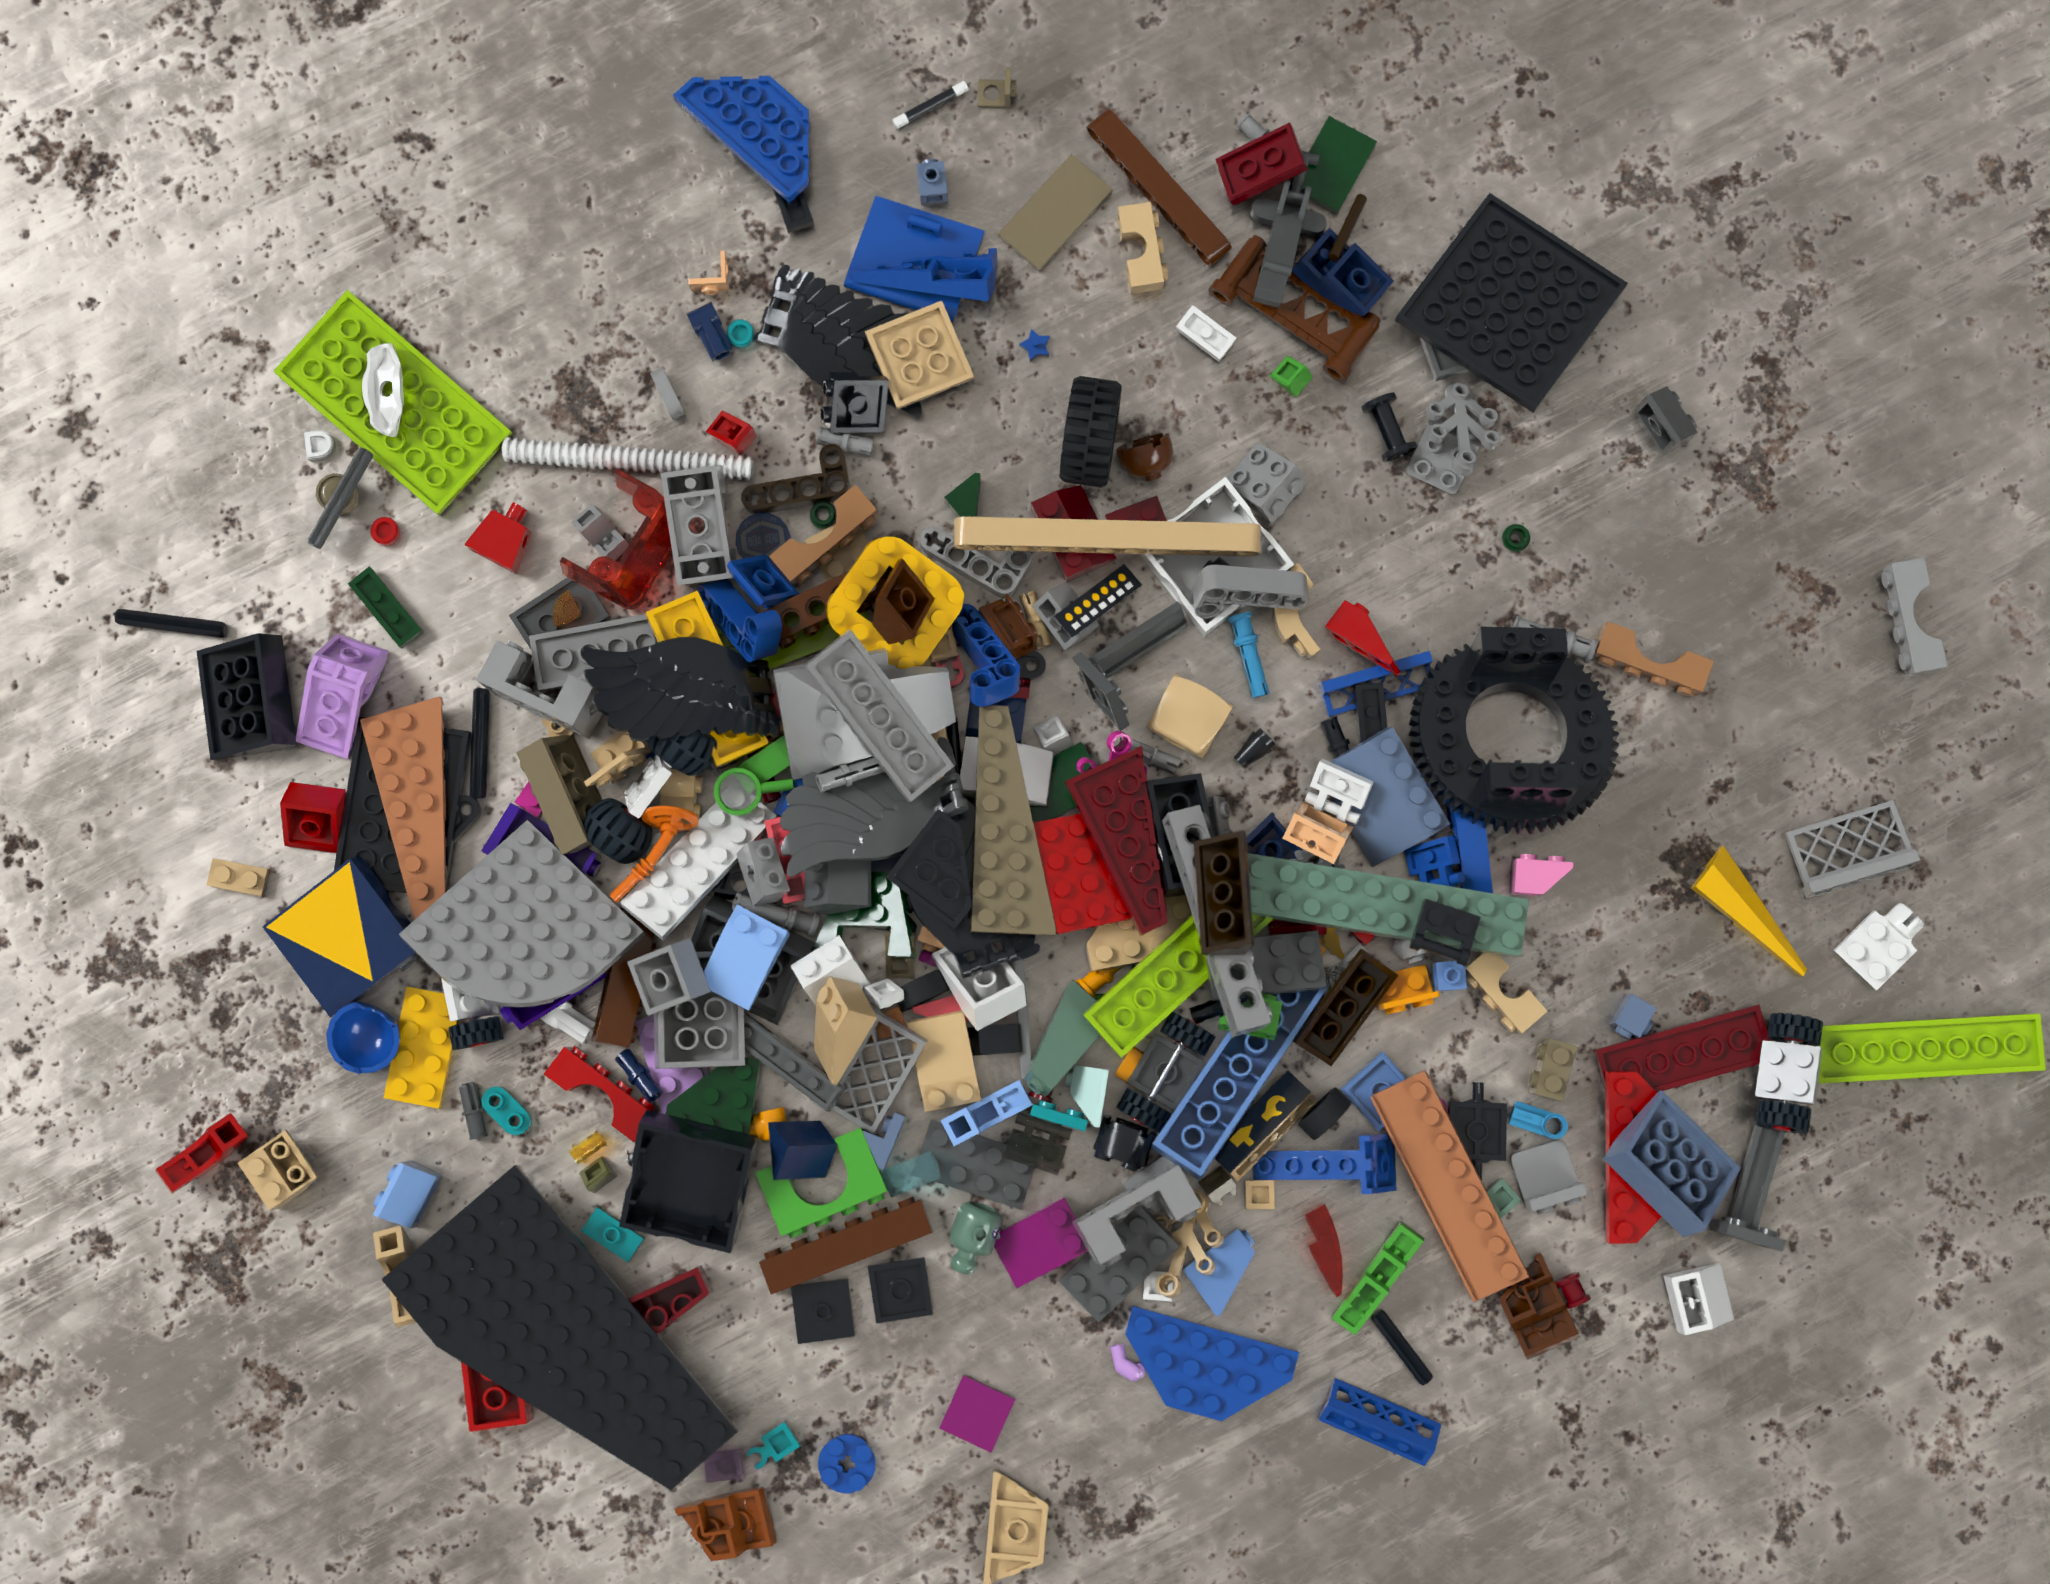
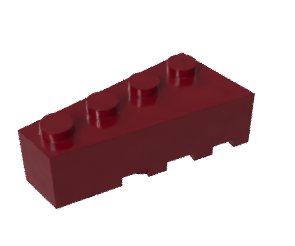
M700 1265L630 1297L629 1300L654 1330L660 1334L712 1293L713 1290L703 1266Z

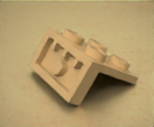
M618 732L590 753L600 770L584 781L586 787L593 785L602 787L610 781L612 784H615L627 776L625 771L629 768L635 769L644 764L647 760L646 756L652 752L648 741H633L630 738L629 732Z

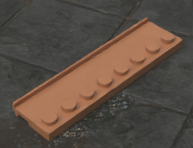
M1424 1069L1371 1095L1370 1098L1473 1302L1475 1303L1486 1296L1528 1278L1529 1273L1426 1070Z

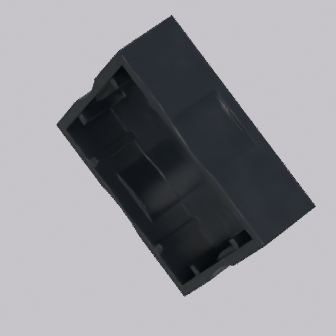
M646 1110L638 1125L632 1156V1177L626 1189L619 1227L655 1236L675 1237L693 1245L731 1253L738 1237L758 1136Z

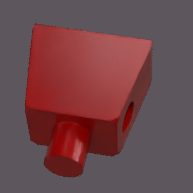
M512 502L505 516L495 510L490 511L466 541L465 546L478 555L517 574L531 536V531L520 524L527 509Z

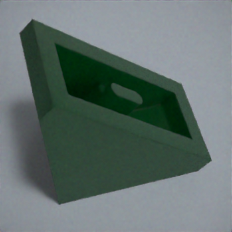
M974 473L944 497L946 505L956 517H977L981 484L980 473Z

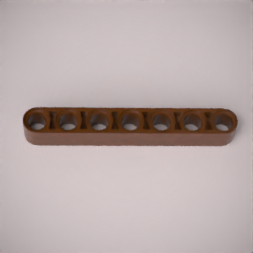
M1106 109L1086 126L1093 140L1207 266L1211 267L1232 249L1230 242L1110 109Z

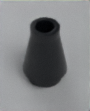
M1260 728L1256 732L1253 731L1234 758L1246 769L1250 764L1272 752L1271 748L1275 743Z

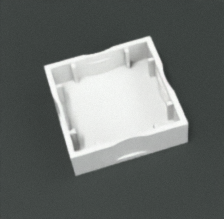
M1226 477L1195 499L1183 513L1168 520L1172 522L1259 524L1253 516L1250 507ZM1262 526L1261 554L1258 556L1139 554L1173 599L1181 604L1183 612L1203 637L1245 606L1225 604L1220 613L1214 617L1200 618L1196 616L1192 589L1200 571L1209 560L1214 562L1218 557H1221L1231 566L1289 571L1295 565L1273 536Z

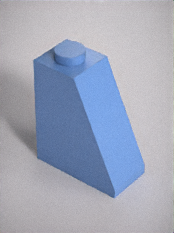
M1237 1227L1223 1236L1224 1241L1221 1246L1217 1248L1208 1247L1204 1250L1206 1256L1215 1262V1271L1211 1275H1203L1197 1270L1195 1258L1182 1267V1270L1216 1317L1224 1310L1255 1254L1251 1247L1255 1244L1254 1240L1246 1230L1240 1232ZM1209 1261L1203 1263L1202 1270L1208 1269Z

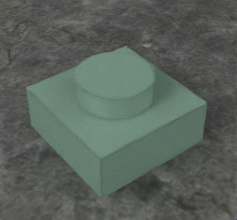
M1500 1178L1487 1190L1500 1218L1521 1201L1503 1178Z

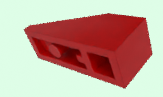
M1344 600L1325 626L1332 638L1398 677L1401 672L1374 623L1368 616L1369 610L1357 602L1353 605Z

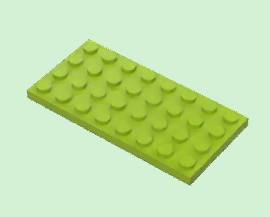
M348 290L273 371L359 447L369 450L377 463L438 516L444 512L498 452L505 438L513 435L505 425ZM385 343H392L395 346L403 373L404 404L398 434L395 438L383 435L370 424V415L364 403L362 392L363 375L367 369V352L371 348ZM387 382L383 387L385 397L393 393L392 382Z

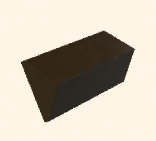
M1241 830L1194 841L1202 955H1245L1254 946L1246 831Z
M1360 949L1294 1038L1293 1042L1332 1067L1399 975L1367 951Z

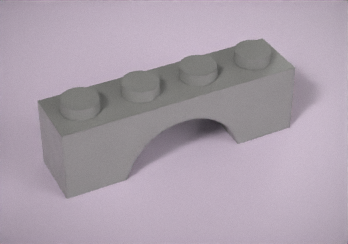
M1925 558L1889 564L1883 568L1884 572L1881 578L1884 588L1888 590L1887 608L1889 614L1894 618L1893 636L1895 642L1899 643L1900 647L1899 665L1901 669L1905 670V675L1908 677L1947 668L1942 639H1937L1924 633L1914 618L1913 608L1915 600L1919 593L1930 585Z

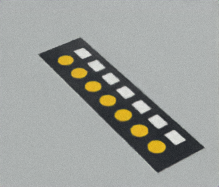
M1123 564L1054 617L1072 638L1142 584L1129 568Z

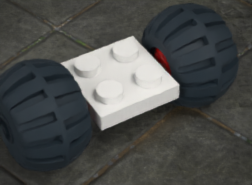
M698 731L686 738H681L680 734L677 733L673 738L661 741L656 736L648 739V745L656 755L653 759L650 757L646 760L641 768V776L637 781L632 780L625 789L624 794L626 796L624 799L626 805L616 799L607 798L597 802L588 811L583 825L585 833L588 834L587 839L603 854L621 864L633 863L646 854L652 841L653 830L651 826L642 821V813L672 774L670 767L685 775L695 776L712 764L713 757L711 754L713 746L717 749V741L712 735L702 736Z

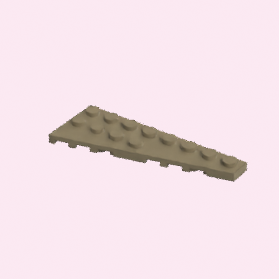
M998 705L979 707L971 932L1055 936V922L1009 707Z

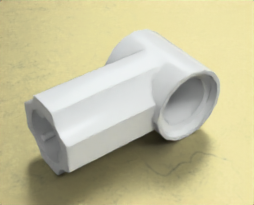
M569 1001L540 1018L550 1026L561 1029L582 1044L591 1036L595 1025L591 1018L573 1008V1004Z

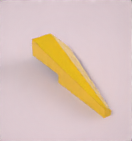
M1721 846L1707 863L1705 870L1691 886V889L1734 922L1733 925L1798 976H1804L1807 968L1726 848Z

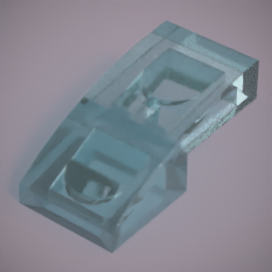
M932 1151L881 1171L891 1198L942 1177Z

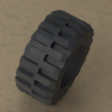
M1085 376L1074 378L1069 398L1059 477L1065 483L1099 488L1108 484L1122 385L1117 381Z

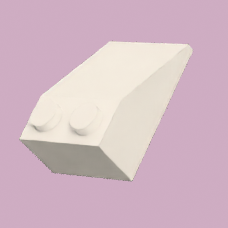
M990 944L994 952H998L995 946ZM944 947L932 953L933 960L961 1010L977 1031L1027 1006L1024 983L1007 962L1000 963L999 967L985 972L981 970L973 972L972 976L963 979L951 952ZM973 950L963 953L968 962L976 960Z

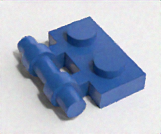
M1455 836L1442 837L1404 850L1410 876L1419 875L1420 882L1457 887L1458 884L1465 882L1464 873H1454L1452 870V865L1460 864ZM1438 870L1440 878L1435 879L1432 871Z

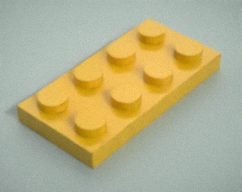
M406 987L399 1020L401 1039L396 1056L390 1063L383 1098L441 1109L453 1054L448 1028L459 1024V1020L450 1022L444 993Z

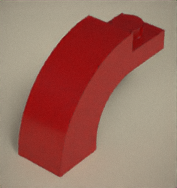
M232 1113L208 1127L196 1142L156 1168L155 1172L170 1193L173 1194L194 1179H199L221 1163L246 1140L248 1135Z

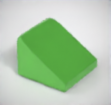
M1288 355L1270 375L1271 379L1294 397H1297L1312 379L1307 366Z

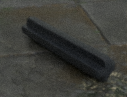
M1380 1310L1371 1317L1372 1321L1419 1384L1423 1386L1433 1379L1432 1373L1386 1312Z

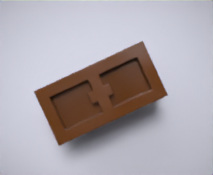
M1008 594L1005 595V602L1003 599H1000L986 606L979 607V613L1015 660L1035 650L1036 638L1038 637L1034 625L1031 622L1027 623L1023 617L1024 614L1020 604L1017 601L1013 602Z

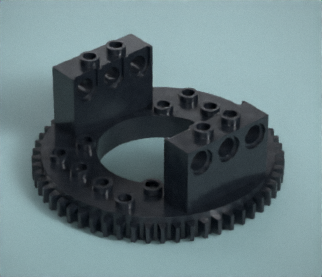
M1480 627L1471 647L1464 644L1461 651L1456 648L1451 656L1446 654L1442 662L1438 661L1435 668L1430 669L1427 677L1422 681V686L1419 687L1416 693L1418 696H1415L1412 703L1414 706L1410 711L1412 717L1409 720V725L1412 727L1408 733L1409 736L1414 737L1410 742V747L1416 748L1412 753V757L1420 758L1416 763V768H1424L1420 776L1421 778H1430L1427 783L1428 788L1434 786L1437 788L1434 796L1443 795L1442 804L1445 805L1451 802L1453 804L1451 811L1455 812L1460 809L1462 811L1461 818L1464 819L1468 815L1472 816V824H1475L1478 820L1482 821V828L1492 824L1495 832L1502 826L1506 834H1509L1512 828H1515L1517 834H1521L1524 828H1526L1529 834H1532L1535 827L1542 833L1547 825L1553 830L1558 823L1564 826L1568 818L1573 821L1578 813L1582 815L1587 807L1590 808L1595 800L1600 797L1601 791H1604L1608 785L1607 782L1613 775L1611 772L1616 767L1614 762L1618 757V753L1615 751L1619 747V743L1615 741L1619 736V732L1614 731L1618 722L1611 720L1615 711L1608 710L1611 701L1603 699L1606 692L1605 690H1598L1599 681L1593 682L1590 679L1593 674L1591 672L1585 673L1583 671V664L1577 666L1574 663V657L1566 658L1568 656L1566 629ZM1501 691L1519 692L1537 699L1550 710L1560 727L1562 748L1559 759L1555 764L1550 763V761H1544L1543 763H1521V760H1515L1514 763L1492 762V759H1489L1486 764L1483 759L1475 754L1466 734L1468 710L1484 696Z

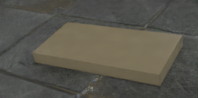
M1071 154L998 233V237L1040 272L1109 197L1112 189Z

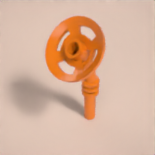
M654 806L645 809L641 816L642 821L660 830L662 835L646 859L642 858L640 860L641 864L637 863V868L633 867L631 869L632 873L609 894L616 903L640 880L644 881V876L648 877L650 875L649 871H654V865L674 836L677 835V832L690 830L698 825L699 818L695 813L674 806ZM683 818L687 820L688 822H690V824L684 825L681 819Z

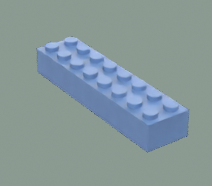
M1328 987L1319 990L1272 994L1277 997L1276 1001L1282 1002L1275 1040L1245 1034L1232 1037L1230 1031H1228L1152 1144V1149L1175 1165H1179L1182 1170L1200 1181L1292 1044L1294 1038L1324 996Z

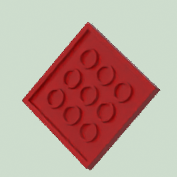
M1080 814L1033 823L1055 922L1056 935L1132 920Z

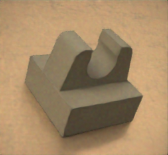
M1222 1166L1198 1182L1211 1201L1219 1206L1224 1204L1221 1197L1229 1192L1233 1197L1237 1194L1235 1183Z

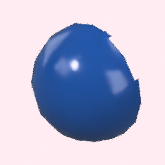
M354 1002L339 1009L330 1020L326 1033L327 1046L334 1060L345 1070L357 1074L376 1072L388 1066L396 1056L401 1039L399 1025L395 1018L386 1011L364 1002Z

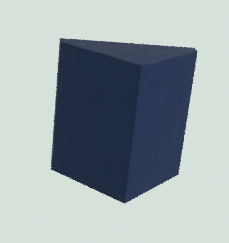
M821 1121L768 1123L773 1180L826 1177L837 1148V1143Z

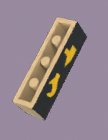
M1287 1071L1284 1075H1279L1272 1082L1271 1088L1252 1102L1251 1108L1244 1114L1215 1157V1160L1238 1182L1318 1102L1317 1099L1291 1072Z

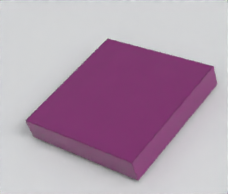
M963 1374L939 1429L991 1453L1015 1402V1398Z

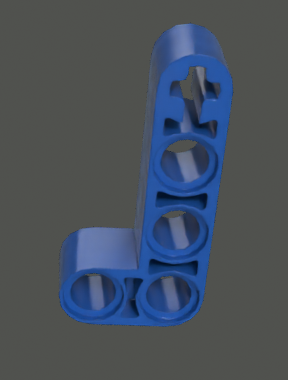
M728 579L714 580L697 586V591L709 616L747 662H753L777 653L782 633V621L775 610L756 614Z
M963 604L959 615L952 623L953 636L978 668L970 676V701L978 707H986L1011 697L1018 692L1020 666L973 605Z
M1453 804L1447 805L1449 827L1454 833L1460 864H1457L1458 872H1462L1465 875V882L1459 884L1460 888L1493 893L1486 828H1482V821L1480 820L1472 824V816L1470 815L1464 819L1461 818L1462 811L1460 809L1452 812Z

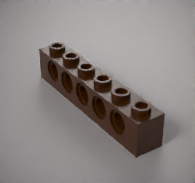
M888 566L878 580L875 590L869 593L856 611L857 613L866 612L873 607L872 604L876 602V598L887 581L890 571L893 570L892 567ZM848 572L762 611L775 610L781 618L782 633L778 646L780 649L794 645L796 643L795 639L801 636L811 637L821 632V627L829 624L827 619L828 599ZM817 604H824V613L820 616H813V607ZM791 616H799V624L794 628H788L787 620Z

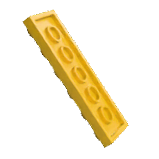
M698 591L645 613L657 642L678 637H697L723 646ZM732 730L722 735H717L715 731L710 733L717 741V749L713 746L711 754L715 767H719L769 744L766 736L762 737L759 734L747 736L744 732L734 735Z

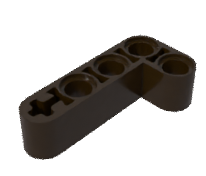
M827 444L820 450L819 460L822 473L747 486L741 494V500L745 509L751 514L759 512L772 513L813 506L818 502L826 501L830 503L836 501L850 489L847 463L842 448L836 444ZM831 453H836L840 456V459L836 464H828L825 462L826 457ZM835 480H841L845 483L843 489L838 492L830 489L831 483ZM807 485L817 487L816 493L812 496H805L803 489ZM784 489L790 492L789 497L784 501L775 499V495L779 490ZM766 492H769L772 503H768ZM753 495H757L759 498L757 505H752L751 503Z

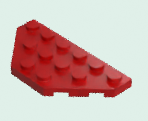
M1605 1071L1606 1154L1618 1135L1657 1093L1636 1071ZM1606 1162V1242L1609 1244L1638 1243L1662 1216Z

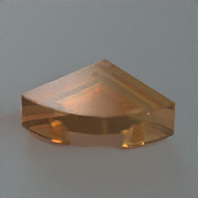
M569 589L559 596L553 608V621L557 628L582 616Z

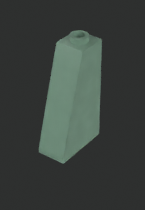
M1074 980L1062 992L1024 1076L1028 1087L1034 1093L1042 1094L1044 1097L1050 1093L1100 1036L1082 1015L1097 1001Z

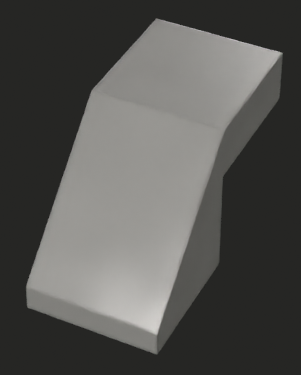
M592 504L571 522L610 565L631 547Z

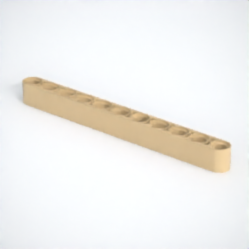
M957 517L954 519V548L988 551L1258 556L1261 554V525L1252 523Z

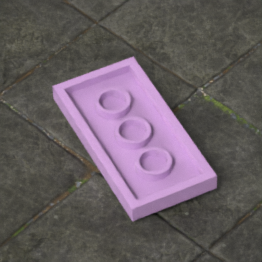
M654 1015L636 1020L635 1026L638 1027L637 1032L648 1069L650 1070V1076L663 1090V1094H660L658 1102L662 1114H666L667 1104L706 1076L710 1070L709 1067L655 1069Z

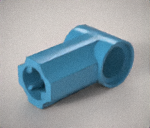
M1515 1101L1508 1122L1509 1125L1542 1135L1548 1139L1561 1138L1568 1129L1567 1121L1562 1115L1519 1101ZM1550 1118H1555L1560 1122V1130L1554 1135L1546 1129V1123Z

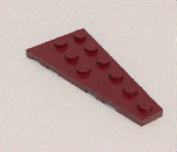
M1142 746L1065 782L1140 936L1168 923L1163 888H1161L1160 866L1156 853V839L1151 804L1148 798L1147 776L1144 770Z

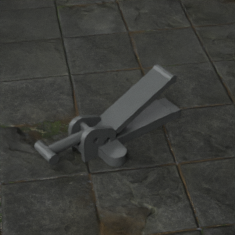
M1302 151L1307 168L1309 164L1317 166L1320 155ZM1307 171L1294 176L1292 186H1290V181H1284L1278 202L1259 198L1252 204L1250 210L1252 219L1258 223L1272 226L1253 297L1255 302L1280 308L1288 276L1290 277L1300 234L1319 237L1324 233L1327 226V220L1322 214L1306 209L1312 189L1311 186L1307 185L1302 189Z

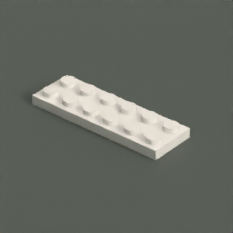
M736 782L721 796L722 801L728 807L737 810L747 808L755 799L751 794H747ZM715 802L699 819L698 825L690 829L653 867L654 871H649L650 875L648 877L644 876L645 880L640 881L621 900V907L664 941L738 862L737 852L747 842L759 840L767 832L764 821L777 818V815L761 802L752 812L741 816L724 812Z

